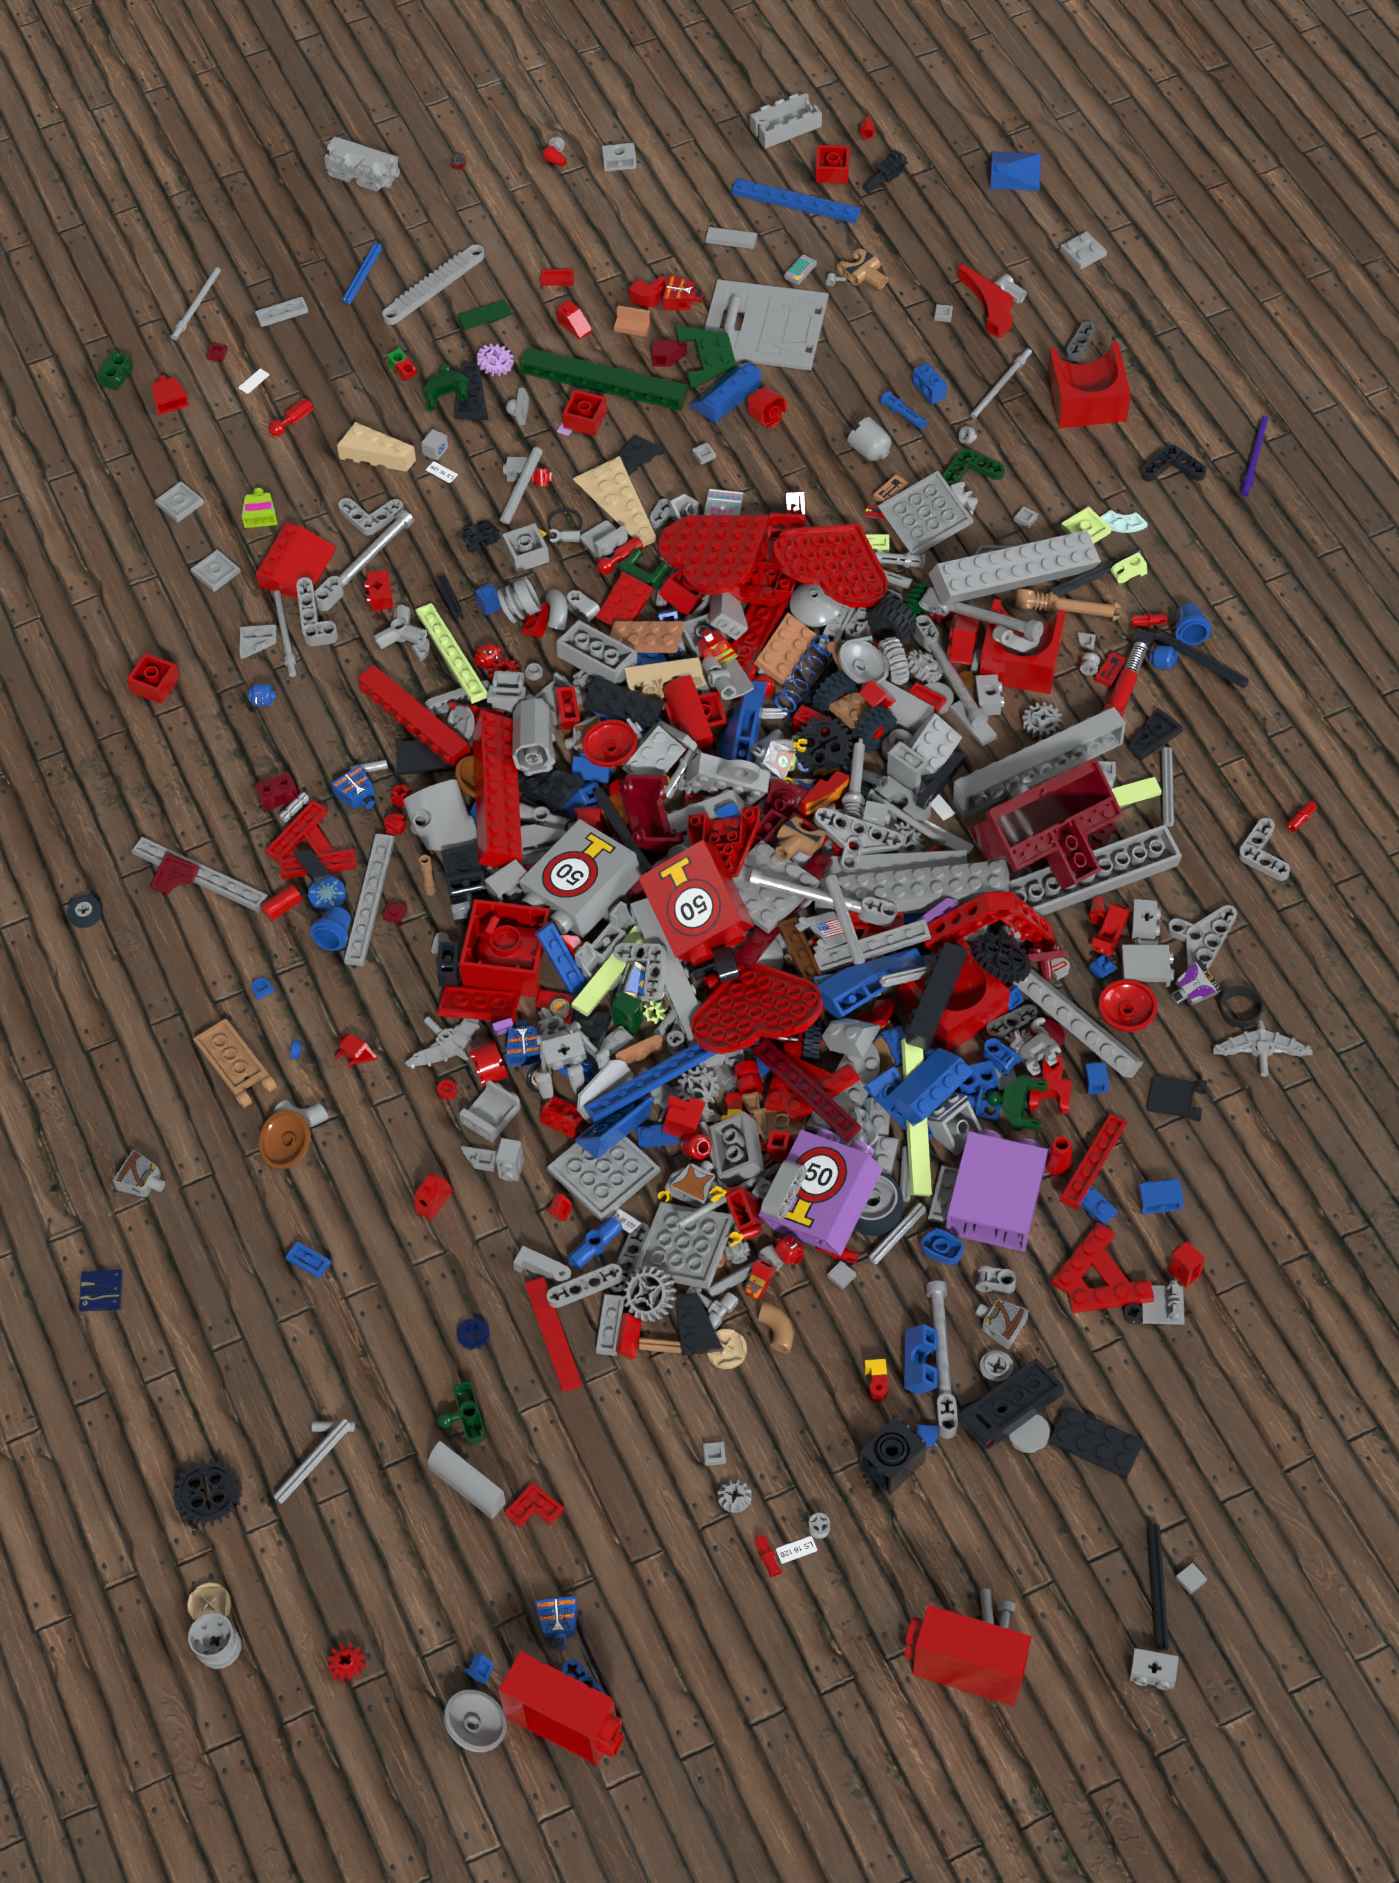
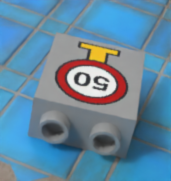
M579 819L519 880L525 895L521 902L525 906L550 908L551 916L549 921L554 924L559 932L566 934L571 930L583 938L639 880L638 877L643 874L635 852Z

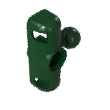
M470 1382L457 1384L453 1387L458 1411L452 1414L442 1412L437 1418V1424L439 1427L447 1429L452 1426L453 1422L461 1419L467 1442L469 1444H479L485 1440L486 1434L473 1386ZM471 1392H473V1396H474V1398H473L472 1400H471V1398H470V1393H471ZM456 1396L460 1397L461 1403H458ZM467 1412H474L472 1416H465Z

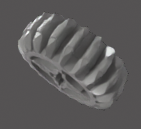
M888 637L881 640L878 650L883 654L888 665V682L896 686L908 682L909 666L900 640L896 637Z
M644 1266L643 1270L640 1268L636 1269V1274L631 1273L630 1277L632 1280H625L628 1287L622 1288L623 1291L627 1292V1295L622 1296V1298L628 1300L624 1304L625 1307H630L628 1312L630 1314L635 1313L634 1317L641 1318L644 1322H647L648 1319L650 1322H655L656 1318L659 1320L663 1319V1314H669L667 1308L674 1307L671 1304V1300L675 1301L676 1297L672 1296V1293H675L677 1290L671 1288V1286L675 1282L672 1280L668 1281L670 1275L664 1274L663 1269L658 1270L655 1266L651 1268ZM649 1277L655 1278V1279L659 1282L660 1285H659V1286H656V1285L653 1286L652 1283L649 1282L647 1278H649ZM646 1302L651 1307V1310L643 1309L639 1303Z

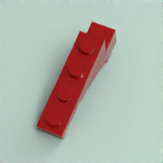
M961 264L958 267L957 279L976 295L983 306L987 317L986 331L998 339L1001 338L1012 328L1013 316L1008 312L1013 307V296L987 280L984 276L973 271L970 267Z

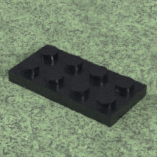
M595 677L582 707L626 722L627 724L626 719L630 718L633 723L637 722L641 729L649 731L656 723L664 702Z
M554 767L549 772H540L530 776L524 775L523 771H518L519 792L559 808H563L585 785L583 778Z
M1066 1405L1049 1440V1444L1127 1479L1144 1444V1440Z

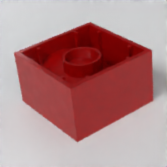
M1118 342L1111 343L1109 350L1101 358L1087 364L1067 363L1059 357L1057 348L1050 349L1047 378L1059 428L1127 422L1131 392Z
M994 599L991 612L1012 617L1002 607L1001 600ZM1059 610L1053 619L1043 622V633L1039 638L1040 641L1033 656L994 640L993 631L999 625L988 623L981 653L979 675L997 674L998 682L1001 681L1002 686L1051 694L1063 639L1066 611ZM1010 629L1014 634L1021 637L1024 636V632Z
M474 899L459 963L463 987L521 992V996L538 998L544 949L535 932L550 922V908ZM492 916H496L500 920L493 933L485 940L479 937V933L486 921Z
M962 937L956 940L955 945L968 949L966 962L933 1039L939 1048L948 1052L953 1051L984 1031L989 1022L1007 1014L1009 1007L1010 990L1000 979L997 981L996 976L989 977V972H983L984 968L977 966L979 962L973 961L975 958L971 955L973 951ZM927 978L899 984L898 1001L911 1015L914 1008L918 1009L917 1001L920 993L924 994L925 992L923 988Z

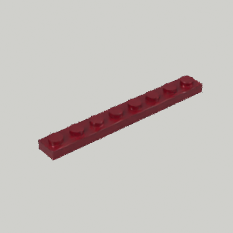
M816 852L803 870L820 881L833 865V859ZM805 899L782 921L791 919ZM777 926L769 934L760 927H757L734 956L735 962L751 970L780 933Z
M767 1038L751 1049L753 1055L846 1142L862 1129L857 1121Z

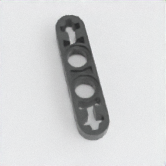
M641 1222L635 1230L629 1233L618 1258L617 1265L621 1266L623 1263H629L632 1267L628 1271L622 1270V1285L610 1287L611 1292L620 1295L626 1292L622 1289L623 1287H628L625 1280H631L630 1274L634 1273L633 1270L649 1233V1226L644 1222ZM643 1229L644 1233H641L639 1241L636 1240L637 1232ZM632 1245L639 1248L638 1252L634 1254L629 1253L627 1250ZM613 1271L612 1276L616 1277V1273Z

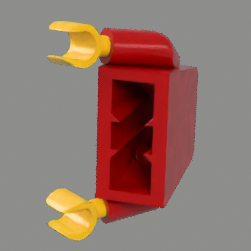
M715 1186L709 1192V1194H715L711 1198L712 1202H717L722 1196H725L736 1227L740 1231L739 1233L732 1232L726 1236L725 1239L731 1238L733 1240L729 1247L735 1246L741 1240L744 1241L759 1235L765 1222L758 1216L761 1206L755 1195L741 1186L727 1187L724 1190L719 1186Z

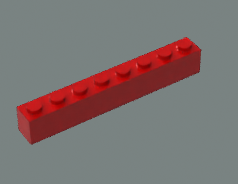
M375 665L357 677L358 687L363 694L369 695L375 704L382 706V709L387 714L390 713L397 723H402L409 733H414L422 744L426 743L434 754L438 753L446 764H451L456 768L461 759L471 756L469 744Z

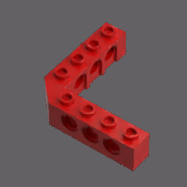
M986 892L945 913L934 921H930L927 927L931 939L924 941L927 948L936 954L939 948L943 949L945 942L952 944L961 937L964 938L973 932L975 933L980 928L1000 919L1006 924H1010L1014 931L1020 932L1025 940L1031 941L1035 948L1038 947L1044 950L1046 946L1055 944L1056 940L1052 925L1013 892Z

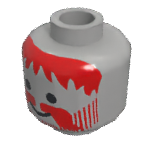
M1010 924L1002 925L1001 930L998 931L1001 938L1007 936V940L1013 939L1015 945L1020 944L1022 946L1025 943L1024 936L1020 932L1014 931Z

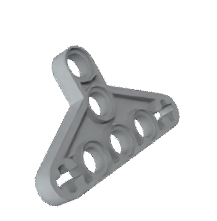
M819 808L813 817L815 824L843 849L839 865L842 871L847 873L855 870L860 855L896 851L900 849L904 842L903 836L896 831L827 808ZM821 814H824V815H825V816H824V817H825L824 821L820 820V819H821V817H820ZM831 817H834V819L831 822V825H828ZM836 820H844L845 827H838ZM854 826H862L863 833H856ZM878 831L881 834V839H874L872 832ZM888 835L887 838H886L887 840L885 841V843H882L883 840H884V838H885V836ZM893 838H896V842H898L896 845L892 844ZM849 843H857L859 847L858 850H851L849 848ZM851 859L854 863V866L850 868L846 867L844 865V860Z
M1225 905L1194 925L1179 918L1172 919L1169 922L1168 933L1170 936L1186 943L1187 970L1200 959V955H1207L1209 957L1208 961H1202L1207 970H1209L1236 920L1237 910L1235 907ZM1227 913H1230L1231 915H1229L1227 921H1225V915ZM1179 925L1182 927V930L1174 931L1172 926ZM1222 926L1225 928V931L1217 932L1215 927ZM1195 932L1199 934L1200 937L1198 939H1192L1189 936V934ZM1213 940L1217 942V946L1211 947L1207 942Z

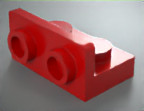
M553 1096L542 1107L540 1123L571 1138L576 1136L578 1126L585 1120L577 1111V1106L556 1096Z

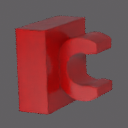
M556 1193L555 1197L550 1199L551 1207L547 1208L546 1211L551 1216H555L559 1221H566L573 1204L563 1193Z

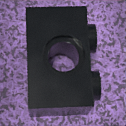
M439 942L437 968L439 987L459 986V942Z

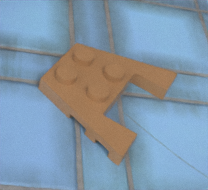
M758 1092L741 1095L743 1104L750 1117L756 1121L758 1132L765 1144L768 1143L770 1130L790 1132L792 1139H797L801 1130H807L806 1124L811 1113L794 1124L785 1111H767L765 1108H761Z

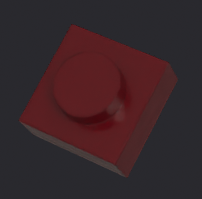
M388 901L383 913V920L401 924L407 911V905Z

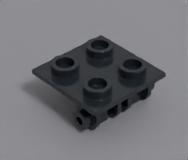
M487 519L480 520L471 527L462 528L460 532L456 533L468 545L466 548L469 553H474L481 548L483 549L484 543L486 546H489V544L496 543L498 539H501L500 530Z
M714 957L711 959L712 964L710 965V962H707L708 966L705 967L703 964L702 969L701 966H693L690 962L686 968L688 973H690L691 980L694 978L696 981L703 979V976H706V973L711 971L718 973Z

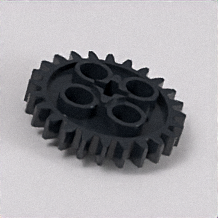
M820 716V721L813 717L812 724L807 720V727L800 726L803 732L796 733L800 736L799 739H806L807 742L811 739L815 740V745L812 748H807V744H800L799 746L805 747L806 751L795 754L796 757H801L798 763H804V769L810 767L809 773L812 774L817 769L824 768L829 771L832 768H838L841 770V764L847 766L844 761L845 759L851 760L848 753H853V750L849 749V747L853 746L854 743L848 741L853 736L846 735L850 730L848 728L843 729L845 725L843 722L838 725L837 718L832 722L830 716L827 717L826 721L823 716ZM825 729H830V735L824 738L822 732ZM823 742L826 744V745H825V746H826V749H825V750H823V749L821 748V747H822L821 743H823ZM835 744H840V751L833 753L832 747ZM824 754V762L817 763V757Z
M992 932L989 935L986 933L983 936L979 935L971 948L973 951L971 955L975 957L973 961L979 962L977 966L983 967V972H989V977L996 976L997 981L1001 978L1004 983L1007 980L1011 984L1014 981L1019 983L1028 977L1032 969L1030 965L1032 961L1028 960L1030 956L1024 954L1026 950L1020 949V944L1015 945L1013 939L1007 940V936L1001 938L999 933L996 936Z
M202 1459L200 1466L193 1462L192 1470L186 1467L187 1474H179L182 1480L175 1481L178 1488L173 1489V1493L176 1496L172 1498L174 1503H176V1510H180V1516H185L187 1522L193 1519L194 1526L199 1521H201L203 1527L206 1526L207 1522L214 1526V1520H218L221 1524V1517L224 1516L229 1519L228 1512H236L233 1505H240V1501L237 1498L242 1497V1493L239 1491L242 1489V1485L238 1483L240 1478L238 1475H235L234 1468L230 1469L227 1463L222 1467L221 1460L214 1464L213 1460L210 1459L209 1463L205 1464ZM204 1476H207V1485L210 1489L209 1498L212 1507L210 1510H208V1501L205 1496ZM221 1478L219 1483H212L214 1479ZM194 1483H200L198 1487L191 1488ZM224 1498L222 1502L215 1503L216 1499ZM203 1502L200 1507H194L196 1503Z

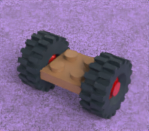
M837 671L836 674H831L830 678L827 677L825 682L820 684L821 687L816 690L817 694L813 696V706L820 713L831 718L838 717L852 729L853 738L851 740L854 743H858L859 738H863L862 743L865 745L864 752L866 753L875 752L876 748L879 749L885 737L895 730L894 727L897 726L896 717L882 705H877L873 708L859 694L858 684L843 671Z

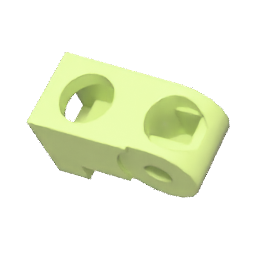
M1138 552L1115 564L1111 568V573L1118 583H1124L1134 576L1146 575L1147 563Z

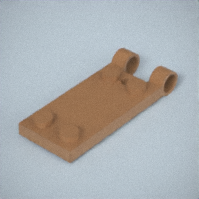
M227 1019L222 1020L193 1038L196 1046L234 1094L242 1108L252 1104L245 1089L256 1082L261 1081L268 1093L277 1088L273 1078Z

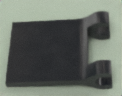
M1154 1075L1147 1111L1183 1116L1200 1122L1202 1108H1191L1194 1091L1199 1094H1206L1207 1081H1188Z

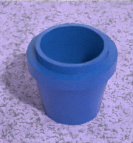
M1189 603L1180 606L1176 611V626L1174 630L1176 639L1187 645H1197L1205 641L1212 629L1208 618L1202 614L1199 607L1195 604Z
M340 907L329 908L320 919L313 923L310 929L312 939L318 946L326 950L338 951L343 949L348 941L347 934L351 923V916Z

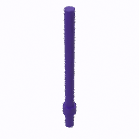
M1262 416L1247 474L1243 478L1241 495L1245 497L1248 496L1250 487H1252L1254 482L1253 475L1268 422L1267 416Z

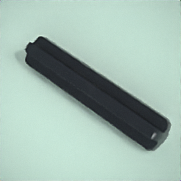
M444 574L437 576V583L453 617H461L463 614L462 609Z

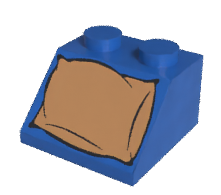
M901 1025L882 1032L873 1040L880 1058L879 1073L887 1071L892 1067L896 1068L903 1065L901 1040L907 1039V1037L904 1035Z

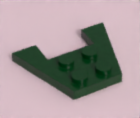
M675 326L674 329L678 343L695 341L702 370L687 373L690 390L699 387L736 366L728 333Z

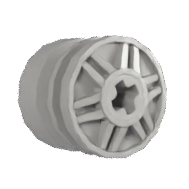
M526 577L514 581L515 591L509 585L505 586V590L503 588L497 590L500 605L513 624L519 621L518 617L521 620L525 618L524 610L530 616L542 610L537 594Z
M207 1613L197 1618L191 1625L188 1632V1643L192 1651L205 1666L221 1669L231 1665L238 1658L241 1651V1638L232 1623L224 1615Z

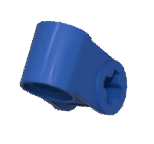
M988 1039L984 1044L983 1059L985 1061L992 1060L994 1067L1003 1075H1008L1010 1069L1021 1061L1016 1052L1010 1050L997 1039Z

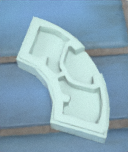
M1110 510L1100 516L1112 528L1111 530L1115 532H1136L1146 528L1148 524L1136 512L1130 515H1121Z

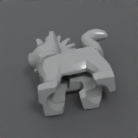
M1043 1017L1032 1021V1032L1037 1034L1034 1038L1030 1032L1026 1034L1025 1029L1021 1034L1019 1030H1015L1014 1034L1011 1032V1038L1005 1036L1006 1041L1010 1043L1008 1048L1019 1055L1021 1061L1033 1076L1041 1072L1037 1061L1045 1057L1046 1062L1051 1066L1057 1063L1055 1052H1062L1055 1040L1050 1038L1048 1032L1043 1027H1040L1045 1022Z

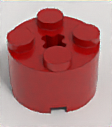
M764 386L755 394H751L748 398L749 416L768 428L777 425L782 419L780 416L787 410L786 399L767 386Z
M600 806L574 808L577 821L580 819L604 834V817Z
M495 1041L469 1051L483 1087L486 1086V1082L489 1080L494 1083L509 1077Z

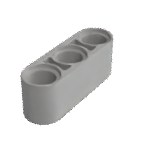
M785 1160L781 1164L762 1203V1213L780 1220L785 1218L805 1179L807 1172L805 1166L789 1160Z

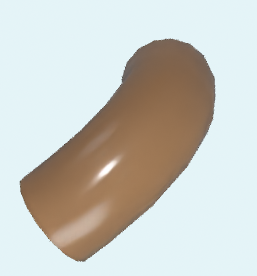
M764 1302L758 1321L772 1328L774 1335L771 1347L781 1353H790L794 1338L791 1320L783 1310Z

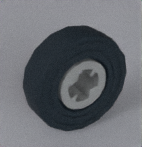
M88 895L76 897L69 903L67 908L69 920L73 925L80 928L93 926L100 920L102 914L100 903L96 898Z

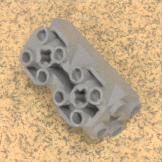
M335 136L328 144L327 150L330 151L329 155H325V164L328 174L333 178L350 182L355 177L356 183L360 187L377 192L382 187L390 188L392 182L399 176L398 157Z
M540 698L521 701L516 705V709L513 712L512 757L515 766L520 771H523L526 776L540 772H549L555 763V751L552 744L555 741V729L552 723L550 707Z

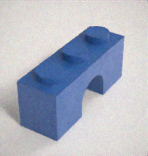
M925 1324L905 1331L904 1388L918 1395L937 1388V1369L926 1364L925 1361L932 1351L937 1350L938 1331Z

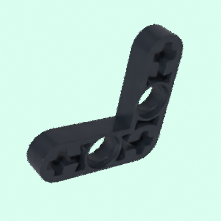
M1176 445L1166 446L1141 469V478L1148 482L1155 480L1171 465L1195 481L1203 480L1206 477L1207 471L1205 465ZM1163 461L1165 464L1158 465L1156 464V462ZM1181 461H1188L1190 464L1183 465Z

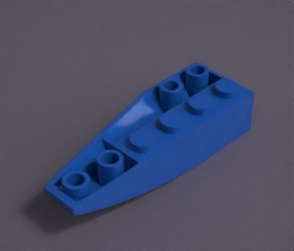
M751 681L754 689L741 696L719 743L717 757L726 760H745L754 763L755 755L750 753V748L758 740L767 682Z
M913 948L845 968L817 987L822 996L823 1004L832 1019L838 1020L891 987H882L879 983L881 976L919 968L926 963L917 948Z

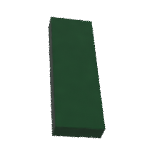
M505 300L459 314L458 320L463 329L467 330L510 316L511 312Z

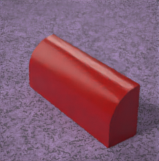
M687 675L672 680L664 687L663 693L676 729L687 734L697 744L698 749L712 746L713 735L692 676ZM683 746L686 749L684 753H686L689 748Z

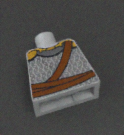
M135 1150L131 1152L113 1179L117 1190L141 1197H147L152 1189L161 1192L165 1187V1181L159 1179L161 1174L158 1167Z
M996 1300L992 1308L981 1303L976 1311V1315L984 1318L982 1330L1007 1350L1010 1349L1026 1323L1029 1313L1027 1309L1002 1300Z

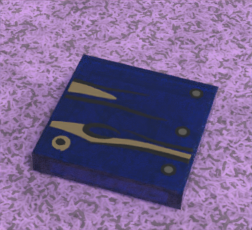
M82 1271L79 1298L80 1312L121 1310L123 1271Z

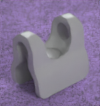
M855 1106L849 1115L860 1124L862 1129L847 1142L836 1131L832 1130V1132L841 1138L840 1144L850 1147L853 1140H858L872 1147L878 1140V1132L871 1122L869 1114L864 1109Z

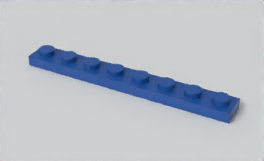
M738 178L732 188L733 195L855 224L861 213L860 207Z
M695 1043L584 1106L585 1111L593 1122L596 1123L717 1053L706 1051Z

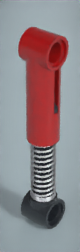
M1137 628L1132 642L1133 647L1125 668L1121 670L1104 710L1115 707L1123 718L1126 705L1138 678L1137 673L1146 651H1150L1155 633Z

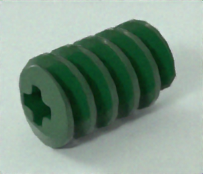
M922 583L915 584L903 601L912 610L915 619L925 611L920 607L919 601L929 587Z

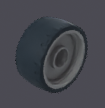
M881 1172L854 1227L861 1234L863 1233L868 1236L883 1235L893 1230L902 1218L904 1200L901 1189L897 1182L886 1173Z

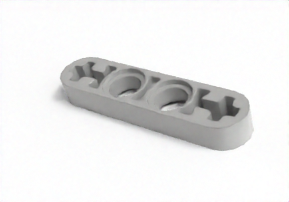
M487 680L481 681L488 692L489 686H492L491 683ZM460 688L428 699L424 707L436 716L450 711L451 703H447L450 699H455L453 702L471 704V701L468 697H464L466 693Z
M609 1264L555 1286L547 1292L548 1304L553 1308H559L620 1283L623 1278L622 1269L617 1264ZM614 1271V1273H616V1277L610 1275V1272ZM603 1274H604V1277L606 1278V1281H605V1282H603V1277H602ZM592 1278L600 1280L597 1286L589 1285V1281ZM576 1285L581 1288V1291L577 1294L570 1292L572 1286ZM564 1290H566L568 1297H565ZM555 1294L559 1297L557 1301L553 1298Z

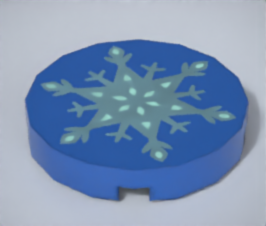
M330 877L316 886L312 883L308 891V897L311 905L316 910L327 912L331 907H341L346 900V889L339 879Z

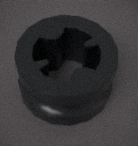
M1128 1304L1123 1314L1125 1321L1129 1324L1139 1323L1143 1310L1138 1304ZM1131 1310H1133L1134 1313L1137 1312L1136 1317H1132V1315L1129 1316Z

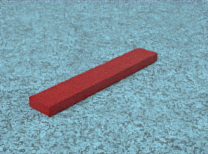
M1109 1113L1060 1196L1059 1202L1078 1210L1126 1128L1128 1121Z
M542 1277L526 1282L525 1288L562 1393L582 1387V1382L556 1309L548 1304L547 1292L549 1289L545 1278Z

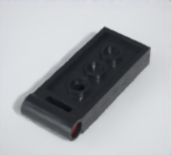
M1035 1358L976 1403L963 1410L958 1416V1421L984 1449H989L1064 1394V1385Z

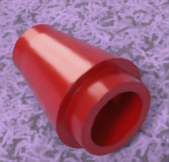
M866 116L861 124L860 135L865 139H870L875 135L876 129L872 118Z
M547 146L542 154L545 161L560 167H564L567 159L554 146Z
M1096 896L1092 899L1089 919L1093 924L1101 925L1104 924L1107 911L1103 897Z

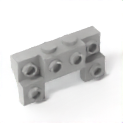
M622 901L610 910V923L592 944L586 941L582 947H578L575 951L576 965L582 968L583 977L588 982L611 956L616 945L620 944L635 926L633 918L628 912L627 904Z

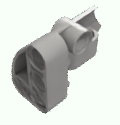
M448 780L429 786L403 800L411 822L410 830L420 837L427 850L441 851L477 843V829L472 816L468 814L457 780ZM415 822H421L423 826H419Z

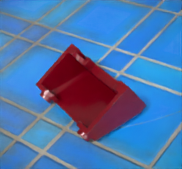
M626 775L619 785V791L622 794L631 828L632 841L637 847L661 856H667L671 847L684 842L682 833H677L676 829H670L663 801L666 799L667 794L663 793L664 786L669 784L667 776Z

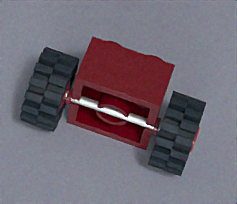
M812 1024L804 1032L778 1039L761 1036L752 1046L744 1048L743 1051L752 1052L751 1049L765 1038L778 1049L782 1048L783 1041L802 1042L804 1045L803 1059L819 1060L824 1026Z

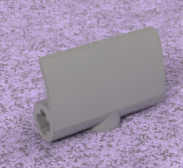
M713 656L703 660L702 667L707 674L710 687H715L723 699L737 698L754 689V685L736 658L721 665Z

